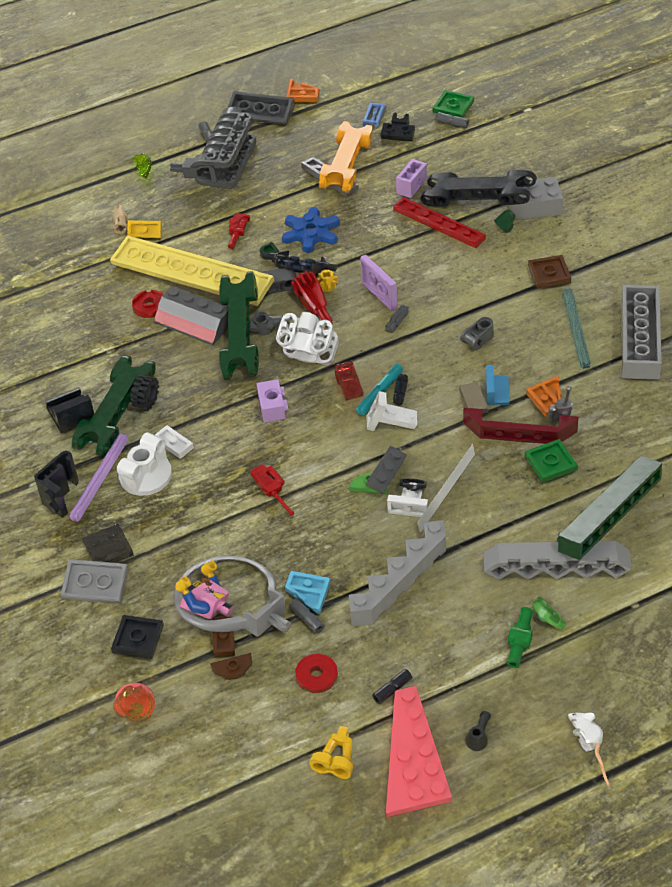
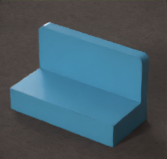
M486 365L487 405H509L508 375L494 376V365Z

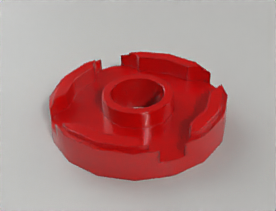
M145 290L136 294L132 300L134 313L143 318L155 317L163 293L157 290H151V292H146Z
M310 654L302 658L295 669L297 683L302 689L309 690L311 693H322L331 689L338 678L336 663L332 658L324 654ZM314 671L322 672L320 676L311 675Z

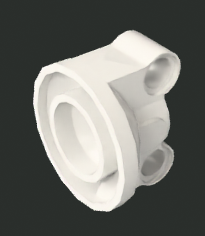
M146 432L140 440V445L132 448L127 458L120 460L117 466V473L123 489L131 494L143 496L157 493L168 485L172 478V467L166 456L165 439Z

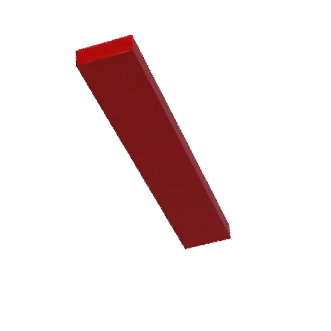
M405 197L393 206L394 211L473 248H477L486 239V234Z

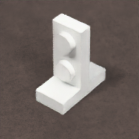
M379 391L367 414V430L374 431L379 422L415 430L417 427V411L387 404L386 393Z

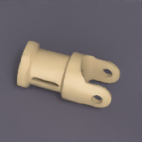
M118 205L114 208L113 222L115 225L113 230L115 233L122 235L127 232L128 225L126 223L128 216L122 210V206Z

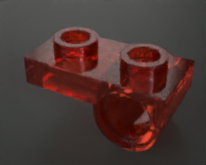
M353 361L335 365V377L338 385L341 386L345 401L362 397L364 393Z

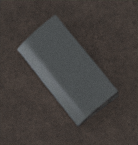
M233 91L228 107H238L244 113L251 114L252 121L286 125L293 113L295 104L293 98Z

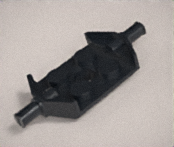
M289 251L263 253V259L272 260L275 267L279 269H292L297 273H304L305 271L309 273L312 271L314 274L324 270L334 272L337 270V264L327 263L324 257H321V261L313 259L300 260L296 256L289 257Z

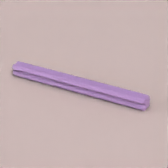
M120 433L69 514L72 521L78 522L126 445L128 441L126 434Z

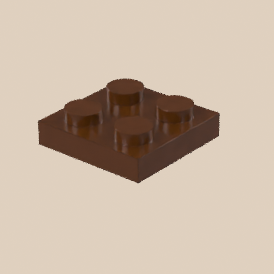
M563 255L528 260V267L537 289L571 283V275Z

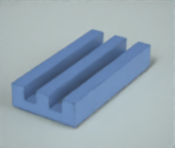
M369 104L363 120L364 127L367 124L375 125V128L379 127L386 109L385 104ZM373 107H375L372 118L369 120Z

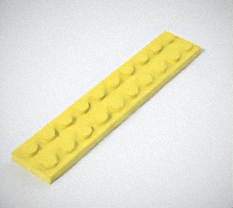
M128 235L110 259L113 265L220 295L222 275H229L231 283L237 284L245 279L248 271H253L258 287V301H252L250 304L255 306L260 304L274 282L272 275Z

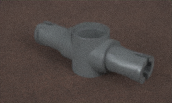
M258 312L250 319V331L256 332L261 336L267 335L272 329L280 326L284 315L272 316L266 312Z

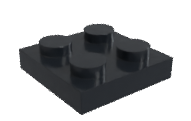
M123 615L111 647L112 653L153 659L164 627L163 620Z

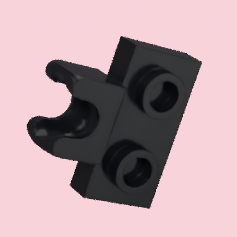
M393 113L391 123H383L380 134L381 139L412 142L415 125H409V114L406 113L402 119L397 118V113Z

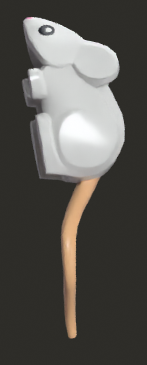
M593 713L568 714L569 720L576 728L573 730V734L580 737L578 740L582 748L586 752L595 749V755L600 764L604 780L609 786L604 765L599 755L600 745L603 741V731L599 725L593 722L595 715Z

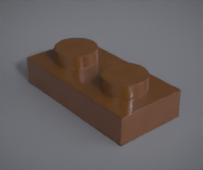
M231 617L213 618L212 620H221ZM234 631L213 632L214 658L235 656Z

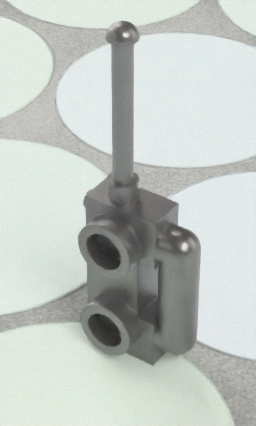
M571 386L566 387L565 398L559 399L555 402V405L549 407L548 422L558 424L559 415H571L573 410V403L569 400L570 391L572 390Z

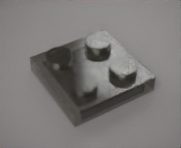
M119 524L82 538V542L92 561L117 563L134 556L133 550Z

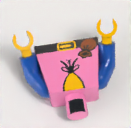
M213 560L209 563L206 562L201 567V572L208 576V578L203 577L191 585L189 578L184 576L175 586L177 591L183 592L180 607L207 619H212L219 613L229 617L234 609V606L227 603L229 592L220 586L217 575L214 576L213 571L217 569V565Z

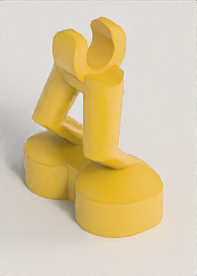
M340 726L338 733L331 735L323 751L312 754L309 765L313 771L319 774L332 773L340 779H349L354 768L351 762L353 741L349 737L348 727ZM337 745L342 746L343 756H334L333 758L331 753Z

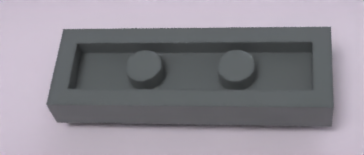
M390 445L369 477L366 485L383 494L404 462L407 454Z

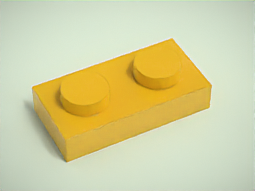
M128 220L127 235L135 238H162V221Z

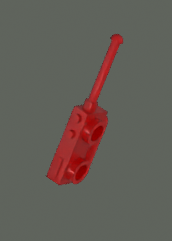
M264 464L250 471L251 477L260 486V489L264 491V494L268 497H276L288 511L289 515L293 516L294 511L278 495V492L282 491V486L285 484L284 479L271 465L265 466Z

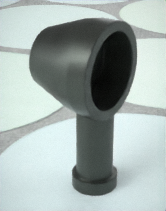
M481 711L477 726L472 727L466 735V745L473 751H481L488 744L485 728L488 720L491 718L489 712Z

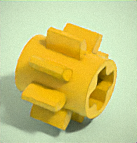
M324 270L318 273L317 279L323 291L329 292L336 288L338 276H334V272Z

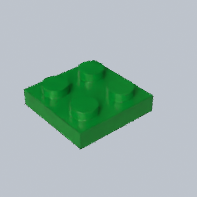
M444 90L432 108L433 113L442 112L464 118L474 103V96Z
M560 439L525 451V458L542 483L578 470L577 463Z

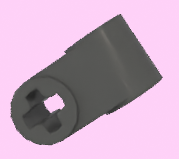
M489 317L480 318L462 332L460 340L470 344L474 350L480 349L482 345L494 336L493 320Z

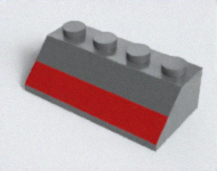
M171 286L161 297L154 323L213 346L228 329V307Z

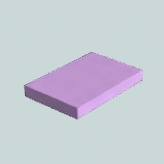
M366 254L361 256L362 284L392 312L397 310L396 282Z

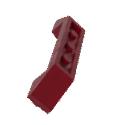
M463 408V423L480 439L547 444L558 439L563 442L578 432L579 417L559 415L558 426L486 421L483 420V409Z

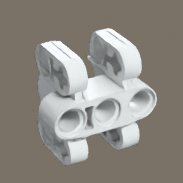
M302 312L300 318H297L293 313L285 314L276 336L278 344L283 347V352L288 358H295L308 363L331 364L339 345V338L334 332L331 322L328 320L320 321L316 315L309 312ZM293 319L294 323H291L289 326L287 321L290 322ZM286 335L284 343H282L281 337ZM287 349L295 351L293 353H288ZM325 352L330 353V357L327 360L321 359L322 354Z

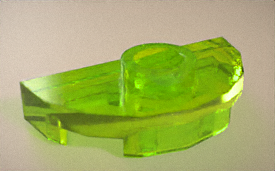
M145 153L136 154L132 160L140 175L147 179L151 170V158Z

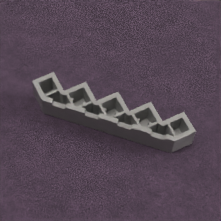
M443 520L423 522L424 538L405 540L406 556L387 558L388 574L368 576L369 593L349 595L352 626L372 625L378 619V616L397 600V597L402 592H405L415 583V579L421 573L424 574L433 565V561L439 555L442 556L446 552V535Z
M599 541L581 560L558 552V542L498 543L484 552V572L497 580H501L512 572L529 580L542 571L557 580L571 571L588 579L602 570L614 578H618L632 570L630 550L616 541Z

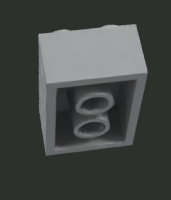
M557 177L537 179L533 186L524 188L531 193L529 202L519 205H508L509 210L515 214V220L562 214L563 196Z

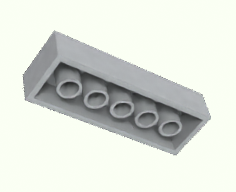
M622 286V378L660 379L662 361L659 286Z

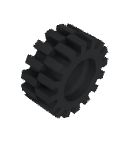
M143 374L136 378V382L134 381L133 383L134 388L132 387L131 389L133 392L130 395L132 397V406L145 410L152 408L155 400H157L156 395L159 393L157 390L159 388L157 378Z

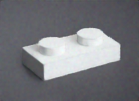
M168 425L155 434L165 439V449L179 459L194 448L191 441Z

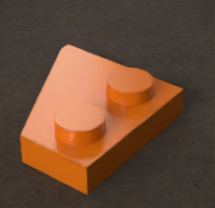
M289 79L286 97L293 98L294 103L318 102L319 88L303 82L300 85L295 83L294 79Z
M558 376L526 389L527 396L546 418L549 407L555 405V402L561 399Z

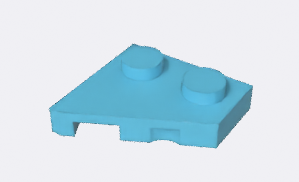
M291 571L285 585V590L316 614H320L331 582L330 578Z

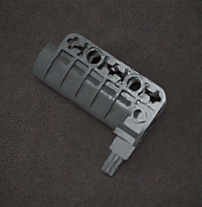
M238 107L224 109L202 154L196 155L195 158H186L184 163L171 162L170 171L183 172L184 178H195V181L202 186L217 188L235 187L257 142L256 136L248 133L252 126L251 114L244 113Z

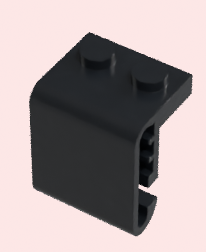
M79 387L44 401L60 433L77 427L83 418L91 420L94 415L89 395H81Z
M70 451L61 452L34 475L42 504L52 514H57L62 518L68 514L64 496L70 492L67 481L71 479L72 483L76 486L79 483L73 456Z

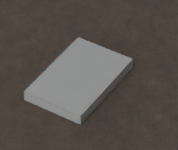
M69 559L60 597L66 600L121 604L129 567L127 564Z

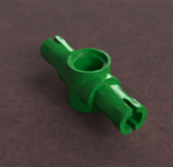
M529 607L521 608L518 622L510 627L508 635L510 652L507 665L512 668L519 667L522 653L525 652L526 648L529 649L533 630H531L530 623L533 610Z

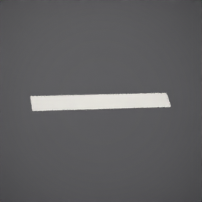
M473 444L417 522L420 533L423 530V522L430 520L474 457Z

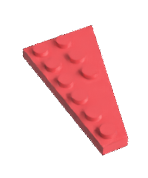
M416 686L395 691L386 817L452 802V795Z

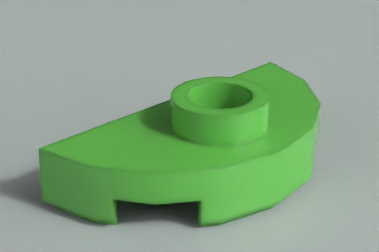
M363 474L356 477L349 487L350 492L381 494L366 485L371 474ZM388 487L383 494H388Z
M542 597L535 599L532 606L537 612L536 616L541 621L548 622L563 630L567 625L566 621Z

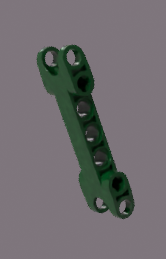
M248 271L245 279L237 284L231 283L229 275H222L220 280V301L223 306L228 305V348L220 349L219 352L224 380L231 379L234 370L241 366L248 368L250 376H256L259 367V352L256 344L250 345V302L258 301V287L254 272Z
M123 355L117 361L110 374V381L113 384L92 419L83 418L76 427L72 437L73 449L81 450L89 443H97V455L106 456L119 435V427L116 425L131 402L132 397L130 395L133 392L131 389L132 387L134 388V381L136 382V378L142 374L154 377L156 370L154 361L148 360L139 367L131 366L132 357L128 355Z

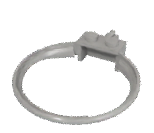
M239 556L210 558L189 568L180 579L184 576L189 578L195 571L211 560L215 563L225 560L249 563L264 573L269 584L268 595L270 601L255 615L245 611L242 618H239V616L221 620L198 618L188 610L180 607L182 601L181 592L175 588L174 603L179 614L187 622L203 630L230 632L246 629L259 637L271 625L282 632H287L291 626V622L281 617L286 613L285 599L283 594L276 591L275 577L266 567L248 558Z

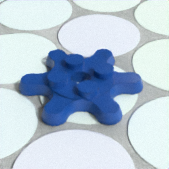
M317 207L309 208L308 213L304 214L301 218L294 215H288L285 218V225L291 227L292 230L282 235V242L289 244L299 241L303 244L302 251L305 253L314 251V246L318 242H326L331 245L338 241L336 234L330 232V229L339 226L340 219L337 216L320 217V211Z

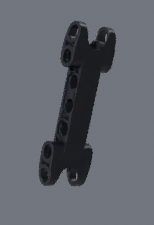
M510 170L506 176L458 178L452 172L434 173L427 180V184L433 189L422 192L420 200L423 204L433 207H445L449 205L450 201L498 199L504 205L525 204L529 202L531 193L524 188L533 186L536 183L537 176L528 170Z

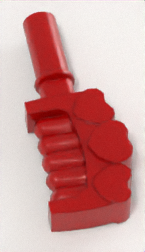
M235 213L230 218L229 234L231 239L228 248L234 249L239 236H244V229L247 221L250 222V215Z

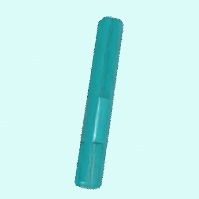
M395 364L356 407L358 415L364 416L371 408L378 392H385L398 378V375L403 372L402 365Z

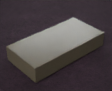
M478 382L459 386L466 408L483 409V413H488V406Z

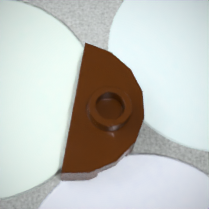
M248 653L210 663L214 674L225 677L227 680L238 679L244 676L246 671L252 666V654Z

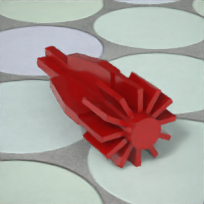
M305 271L304 274L299 273L297 277H294L295 281H291V287L296 296L299 297L303 306L310 313L318 315L320 320H328L333 324V320L326 308L328 304L317 277L312 271L309 273Z

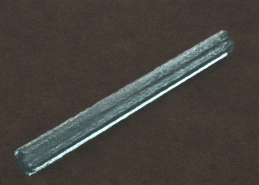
M565 288L563 290V297L580 366L583 369L590 368L591 361L573 290Z

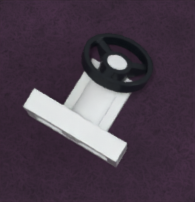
M414 478L400 479L399 485L405 488H403L401 496L388 495V513L421 517L428 508V499H421L423 490L419 489L426 488L427 482Z

